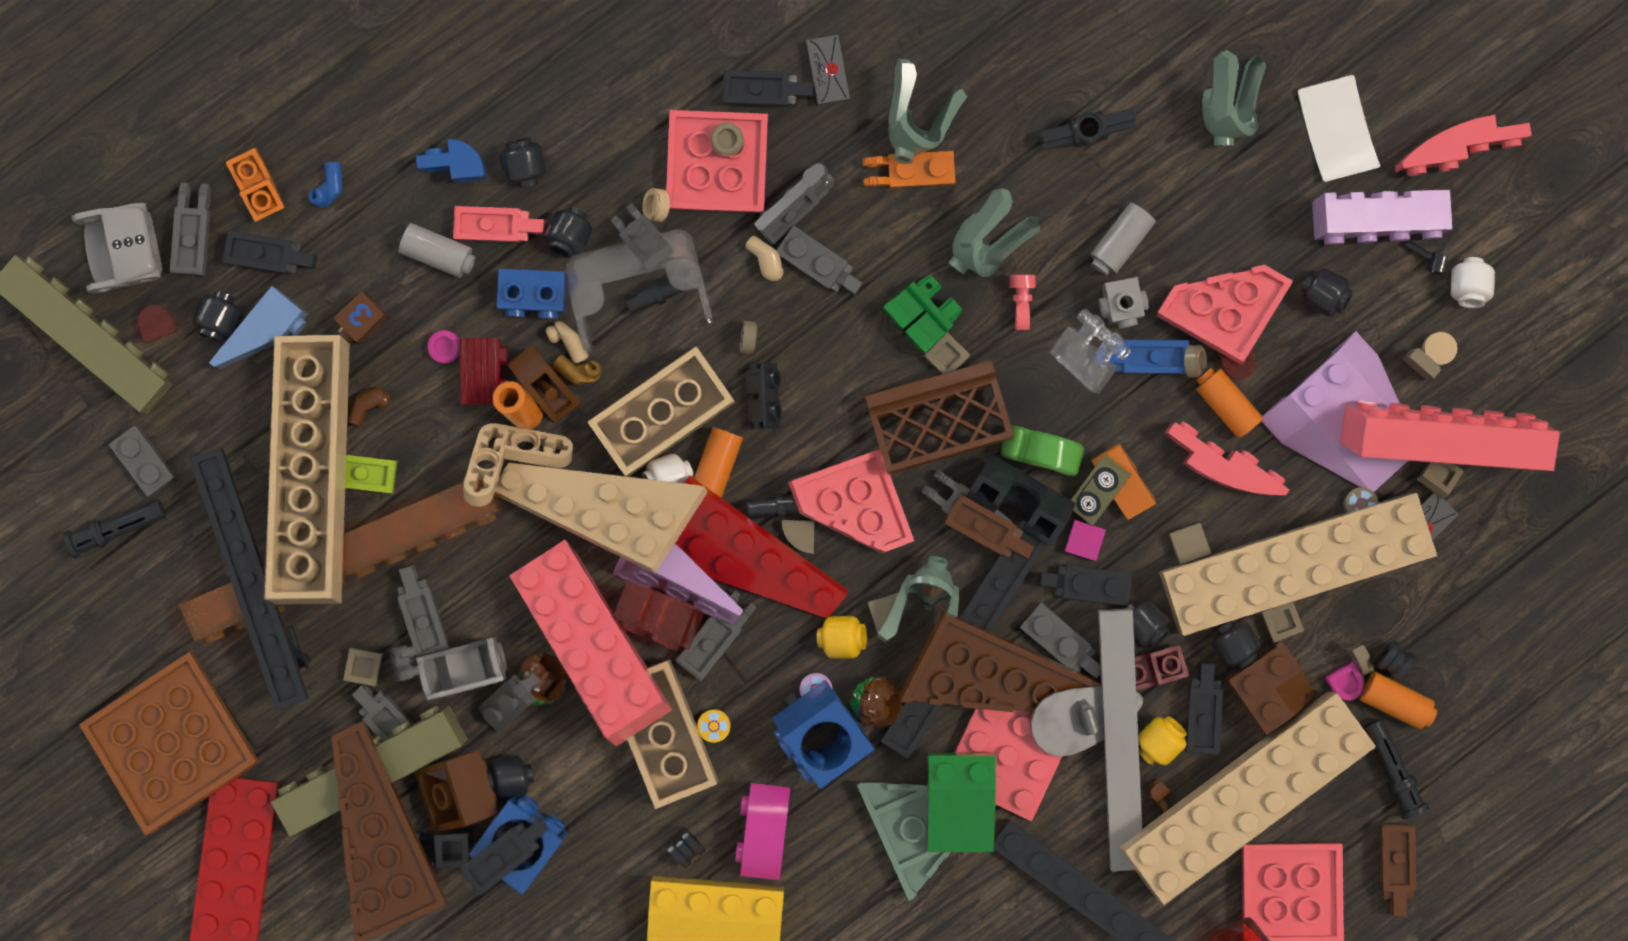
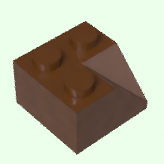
M1278 641L1258 653L1260 657L1241 670L1235 669L1223 677L1259 732L1268 735L1294 717L1315 696L1299 664L1285 644Z
M479 750L432 763L414 771L433 833L467 826L499 814L497 798L491 789L487 777V766Z

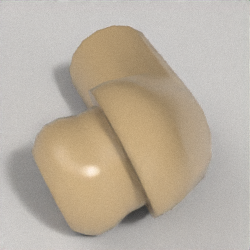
M752 236L746 243V249L758 257L761 274L769 281H778L783 276L779 253L757 236Z
M557 321L554 322L555 325L546 328V333L552 343L563 340L574 363H579L588 358L579 335L564 322Z

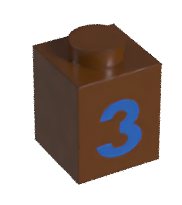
M361 291L333 319L339 324L336 328L337 332L350 343L355 340L357 343L363 344L389 316L368 294Z

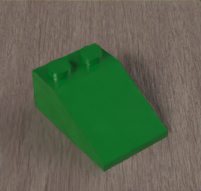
M927 752V852H994L996 755L993 752Z

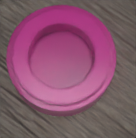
M447 330L434 333L428 342L430 356L435 361L443 364L454 362L460 356L459 337Z

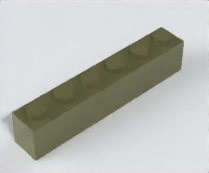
M14 255L0 272V295L137 411L148 414L173 385L166 378L169 373L158 363L153 361L150 365L141 357L144 352L130 340L124 343L116 335L119 333V330L107 320L103 319L100 322L91 314L94 312V309L80 298L76 301L67 294L69 288L55 277L51 280L42 273L45 268L31 256L25 259Z
M437 705L420 714L422 720L412 725L409 720L391 729L393 735L385 740H382L380 735L373 738L392 782L454 751L468 740L449 705L439 710ZM320 766L305 775L308 779L307 781L297 785L294 780L277 790L279 796L271 801V804L290 837L339 811V789L335 766L328 770H325L324 766Z

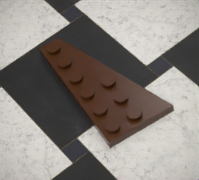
M362 721L331 736L335 774L338 780L339 811H341L342 838L347 882H349L350 910L351 917H353L354 941H369L448 903L365 722Z

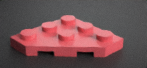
M1261 265L1233 274L1231 272L1209 277L1204 281L1175 285L1159 309L1157 317L1243 365L1293 281L1268 266Z
M880 449L788 482L800 514L867 547L884 553L914 541L891 476L887 475Z

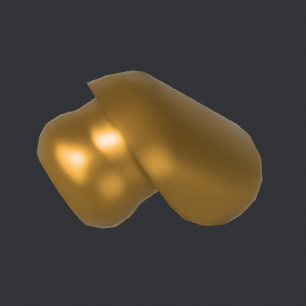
M563 354L552 365L555 370L573 385L594 383L601 375V366L598 362L588 361V363L574 365Z

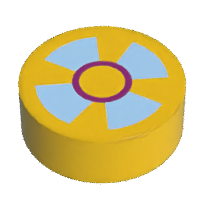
M710 709L704 712L697 724L700 736L711 743L720 742L725 739L731 726L729 717L718 709Z

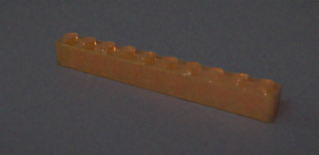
M478 480V487L474 492H480L483 488V481ZM463 482L345 533L343 538L342 586L346 585L344 579L354 574L360 579L376 572L374 566L384 561L390 566L406 559L404 553L414 548L417 549L418 553L436 546L435 539L447 535L448 540L465 534V526L477 522L480 527L497 520L495 514L502 511L496 495L485 506L470 505L464 499ZM232 583L179 605L194 641L205 639L206 644L225 637L223 631L235 626L237 631L247 628ZM277 604L280 613L286 611L285 604Z

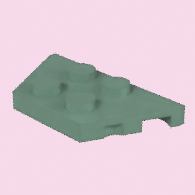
M859 782L857 787L905 894L910 901L914 899L925 882L931 878L938 869V866L951 853L927 852V784Z

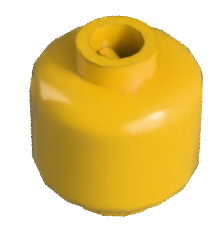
M855 616L828 617L823 624V628H818L817 630L818 647L823 648L826 656L831 659H854L860 654L861 650L866 649L867 631L865 624H860Z
M1168 716L1166 719L1156 717L1138 734V743L1141 747L1139 754L1151 765L1155 762L1161 765H1168L1185 749V736L1187 733L1172 717Z

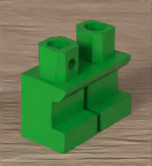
M932 275L925 277L917 284L912 282L882 309L901 331L923 312L925 313L904 333L923 355L953 327L952 323L962 311V308L951 297L939 308L934 305L930 298L942 287Z

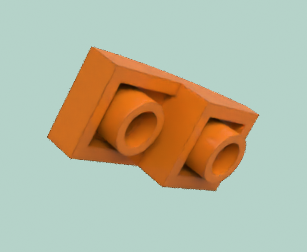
M256 147L225 162L255 222L285 208Z
M1120 443L1092 459L1095 467L1106 454L1132 474L1114 498L1128 520L1156 504L1154 496L1139 476L1136 466Z

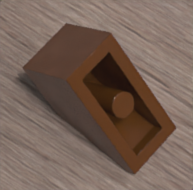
M534 344L507 364L521 385L554 423L581 404Z

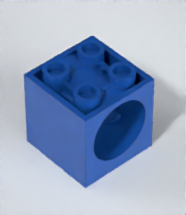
M826 679L772 718L777 727L773 733L779 740L778 743L789 758H793L808 783L814 780L820 789L875 750L862 728ZM826 721L839 724L837 736L826 747L815 750L801 747L804 734L813 725Z
M527 795L520 798L512 797L469 854L474 858L500 837L501 829L505 822L510 820L511 823L528 821L533 824L541 818L549 828L539 836L541 844H543L541 857L534 861L530 859L525 860L502 878L503 881L522 895L568 835V832L564 830L566 824L553 814L547 817L537 810L540 805Z

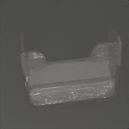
M679 229L660 233L675 252L651 271L666 268L669 282L678 290L686 291L698 288L705 318L708 323L714 322L693 238L686 231ZM625 242L575 255L567 264L566 270L571 303L583 350L588 354L594 353L585 316L595 314L602 308L605 299L602 284L648 272Z

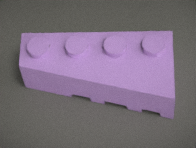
M1450 190L1404 192V196H1398V192L1384 191L1371 194L1369 198H1365L1364 192H1351L1338 196V199H1336V193H1324L1312 201L1314 240H1324V245L1344 244V239L1357 238V243L1377 242V237L1389 236L1391 242L1410 240V235L1422 234L1423 240L1443 238L1442 233L1452 230Z

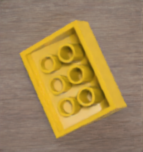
M653 876L650 890L647 941H780L784 886Z

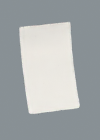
M1354 75L1298 90L1307 131L1323 181L1327 182L1380 167L1365 121Z

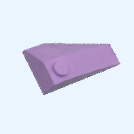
M674 544L656 574L620 557L612 573L648 592H652L654 587L663 590L668 595L669 600L674 602H686L687 600L694 602L693 606L698 611L731 624L736 623L743 611L676 544Z

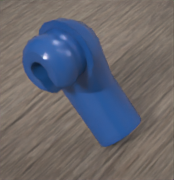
M340 162L324 164L326 181L317 189L310 191L309 201L311 204L320 208L329 206L342 193Z

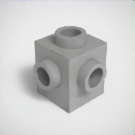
M1138 277L1103 284L1101 287L1104 298L1099 299L1102 318H1108L1109 325L1117 323L1118 329L1138 325L1137 319L1144 317V310L1149 309L1147 294L1145 290L1140 291ZM1120 300L1126 301L1127 309L1120 305Z

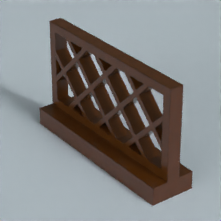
M992 360L865 396L867 409L887 475L1014 439V433L995 376ZM987 387L992 388L994 399L989 408L972 400L978 390ZM970 393L968 397L963 394ZM955 397L965 402L957 417L941 409L946 399ZM938 402L937 406H934L931 403ZM996 404H997L999 413L993 411V409H994V407H995ZM969 405L985 413L978 427L962 420ZM923 406L933 411L925 426L909 418L917 407ZM907 411L905 415L900 412ZM938 414L953 421L946 437L930 429ZM892 415L902 421L894 435L881 429L879 418ZM989 416H992L1002 421L1005 432L991 435L983 431L982 428ZM906 423L922 431L914 446L898 438ZM958 425L974 432L968 443L959 444L950 439ZM926 434L942 441L937 452L929 454L919 449ZM978 435L984 437L982 439L976 440ZM884 437L890 440L887 447L885 444ZM894 443L910 450L905 461L891 464L889 452ZM947 444L952 446L951 448L945 449ZM915 453L920 455V457L913 458Z

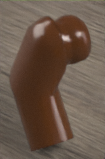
M373 387L359 393L353 402L347 421L361 427L369 409L376 406L386 408L389 405L390 394L387 391H383L381 387Z

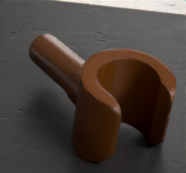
M1157 779L1148 787L1147 793L1164 813L1170 809L1164 798L1171 791L1163 782Z

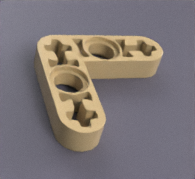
M496 423L483 426L478 433L464 480L465 501L470 505L478 507L485 506L492 501L504 459L552 468H562L570 464L572 460L573 444L567 437ZM492 438H496L493 449H490L489 441ZM528 441L534 447L530 450H522L517 447V444ZM540 446H543V452L540 451ZM556 449L561 450L560 454H555ZM489 460L495 466L490 469H482L477 464L480 461ZM478 480L483 481V488L480 492H474L477 490Z

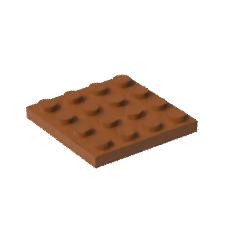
M193 652L186 653L79 724L145 836H150L260 763Z

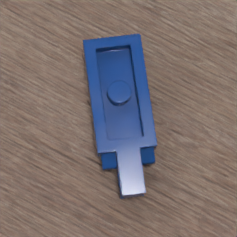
M1123 340L1122 342H1114V350L1097 351V364H1114V372H1122V374H1186L1184 356L1189 340Z

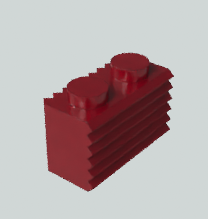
M460 338V405H494V391L500 384L508 382V378H503L502 365L508 364V346H502L500 338Z

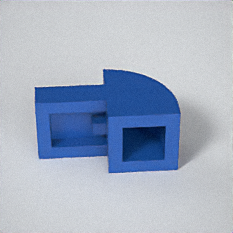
M448 139L449 153H444L443 148H432L424 150L425 155H416L417 169L422 173L450 171L451 179L455 183L488 180L487 169L483 159L465 142Z

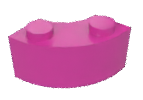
M751 783L749 796L742 797L741 815L747 816L744 843L737 842L735 862L742 863L740 876L780 880L790 787Z

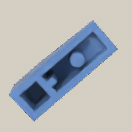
M271 286L209 363L216 368L222 369L274 346L275 336H297L307 323L304 319L308 313L279 289Z

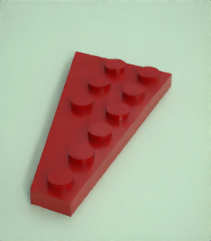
M690 475L683 483L704 486ZM705 487L707 494L675 544L712 579L828 618L847 596L848 589Z

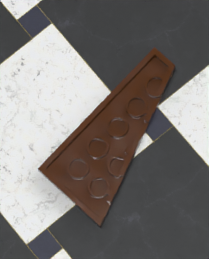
M942 611L898 699L900 702L912 703V701L928 702L931 705L942 706V704L962 705L963 708L1006 712L1016 710L1027 711L1033 714L1034 708L1038 703L1054 692L1071 688L1101 686V682L955 615Z

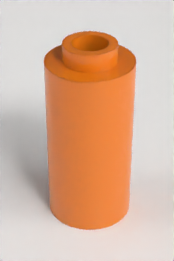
M1210 368L1196 380L1200 384L1196 391L1238 439L1263 420L1262 415L1221 368L1216 372Z
M508 381L500 384L494 391V406L516 427L531 430L540 424L543 410L521 385Z
M712 427L694 479L721 498L743 438Z
M1375 671L1366 680L1364 691L1360 695V701L1418 730H1421L1424 726H1431L1437 715V709L1434 708V700Z

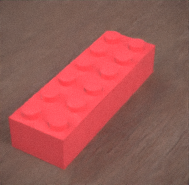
M1362 400L1357 402V406L1345 405L1340 444L1361 457L1554 471L1560 432L1549 427L1548 421L1535 419L1536 416L1532 414L1515 413V418L1504 417L1503 412L1485 410L1484 415H1475L1472 410L1464 408H1453L1452 413L1441 412L1439 407L1422 405L1421 410H1411L1409 405L1400 403H1389V408L1377 407L1378 403Z
M563 540L510 575V578L588 709L610 742L618 746L673 710L576 550L566 540Z

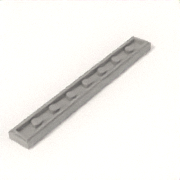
M1131 608L1098 610L1109 863L1111 872L1135 870L1119 846L1142 831L1133 610Z

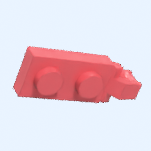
M455 206L454 240L520 243V241H528V234L544 235L546 231V221L544 219H529V211H521L519 208Z

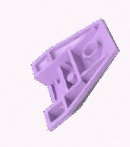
M1355 331L1331 353V357L1297 388L1272 406L1262 416L1263 420L1261 422L1281 444L1356 486L1365 487L1374 492L1408 460L1361 457L1340 444L1345 405L1357 406V402L1362 400L1378 403L1377 407L1389 408V403H1399L1379 356Z

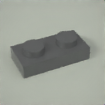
M134 425L108 444L147 497H152L177 478L138 425Z

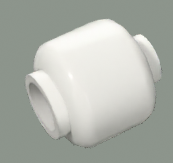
M1465 258L1463 263L1457 264L1452 269L1451 296L1462 307H1483L1485 302L1491 300L1494 295L1495 270L1490 265L1484 263V260L1481 258Z
M668 454L649 461L646 471L642 473L643 479L682 484L689 475L694 478L690 463L687 460L682 461L676 454Z

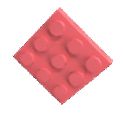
M670 110L666 191L670 198L669 210L763 213L768 114ZM721 123H733L743 133V147L734 156H721L712 147V131Z
M974 709L954 752H993L996 755L995 804L1032 821L1062 756L1058 757L1048 754L1036 744L1031 734L1030 720L1032 714L1030 712Z
M1340 842L1245 844L1242 847L1243 941H1344L1343 844Z

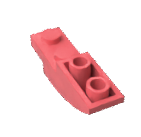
M1495 115L1458 124L1437 134L1406 155L1395 166L1396 173L1406 171L1407 176L1426 174V168L1438 166L1439 172L1455 170L1459 168V163L1469 159L1467 149H1469L1470 154L1489 151V146L1501 144L1502 149L1522 146L1521 141L1532 136L1530 123L1497 128Z
M1183 421L1180 425L1176 422L1171 423L1164 432L1165 436L1189 452V455L1182 464L1214 483L1230 489L1258 495L1281 496L1289 492V489L1283 485L1286 481L1283 477L1271 469L1266 473L1257 466L1259 460L1245 450H1242L1241 453L1232 451L1225 459L1222 457L1225 452L1211 441H1208L1207 444L1203 443L1196 437L1198 432Z

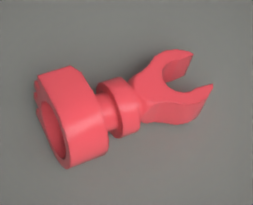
M1009 275V288H1016V294H1013V301H1016L1015 330H1030L1029 301H1032V294H1029V288H1036V275Z

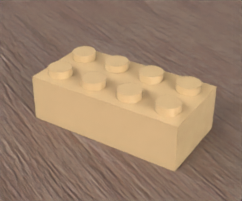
M695 347L588 421V424L622 473L629 477L648 464L649 461L654 460L733 405L735 401L699 349Z
M670 659L650 666L648 670L673 710L627 739L655 809L717 785L719 781Z

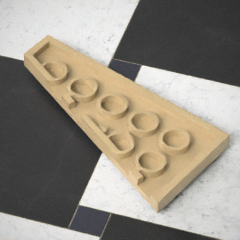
M508 463L499 476L494 495L656 574L704 499L707 490L705 486Z

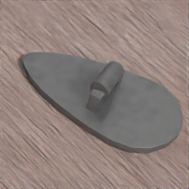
M1101 686L1071 688L1054 692L1043 698L1034 708L1030 720L1031 734L1036 744L1046 753L1061 757L1076 754L1104 740ZM1136 692L1138 712L1142 707L1143 698Z

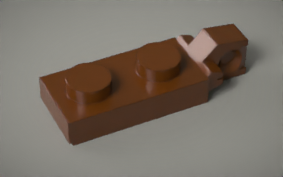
M959 494L944 521V524L1008 558L1014 551L1029 559L1035 548L1020 539L1023 531L1018 529V526Z
M1379 824L1382 898L1389 899L1390 915L1394 917L1407 916V899H1413L1414 892H1416L1415 825Z

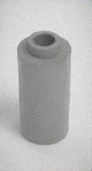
M1130 202L1090 254L1094 259L1091 263L1092 266L1106 276L1109 272L1117 274L1156 223L1155 219L1141 207Z
M410 223L406 228L398 251L402 255L458 278H461L464 273L469 274L476 259V256L471 255V247L413 223Z

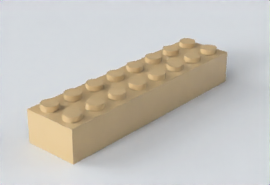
M340 335L275 336L265 599L274 604H341L350 344Z
M1407 493L1159 571L1178 633L1185 636L1437 556L1418 494Z
M1327 691L1144 827L1142 831L1119 846V848L1156 900L1165 905L1376 746L1337 693Z

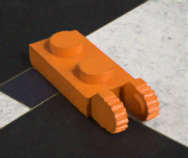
M954 151L924 152L914 156L913 162L910 164L897 162L893 158L894 154H888V157L879 156L862 159L863 167L889 166V177L871 176L865 178V187L890 186V189L955 185Z

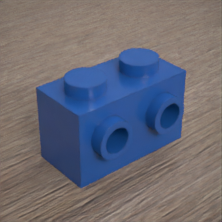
M499 269L497 309L505 311V317L525 318V312L538 313V318L557 319L558 314H566L568 275L565 272Z

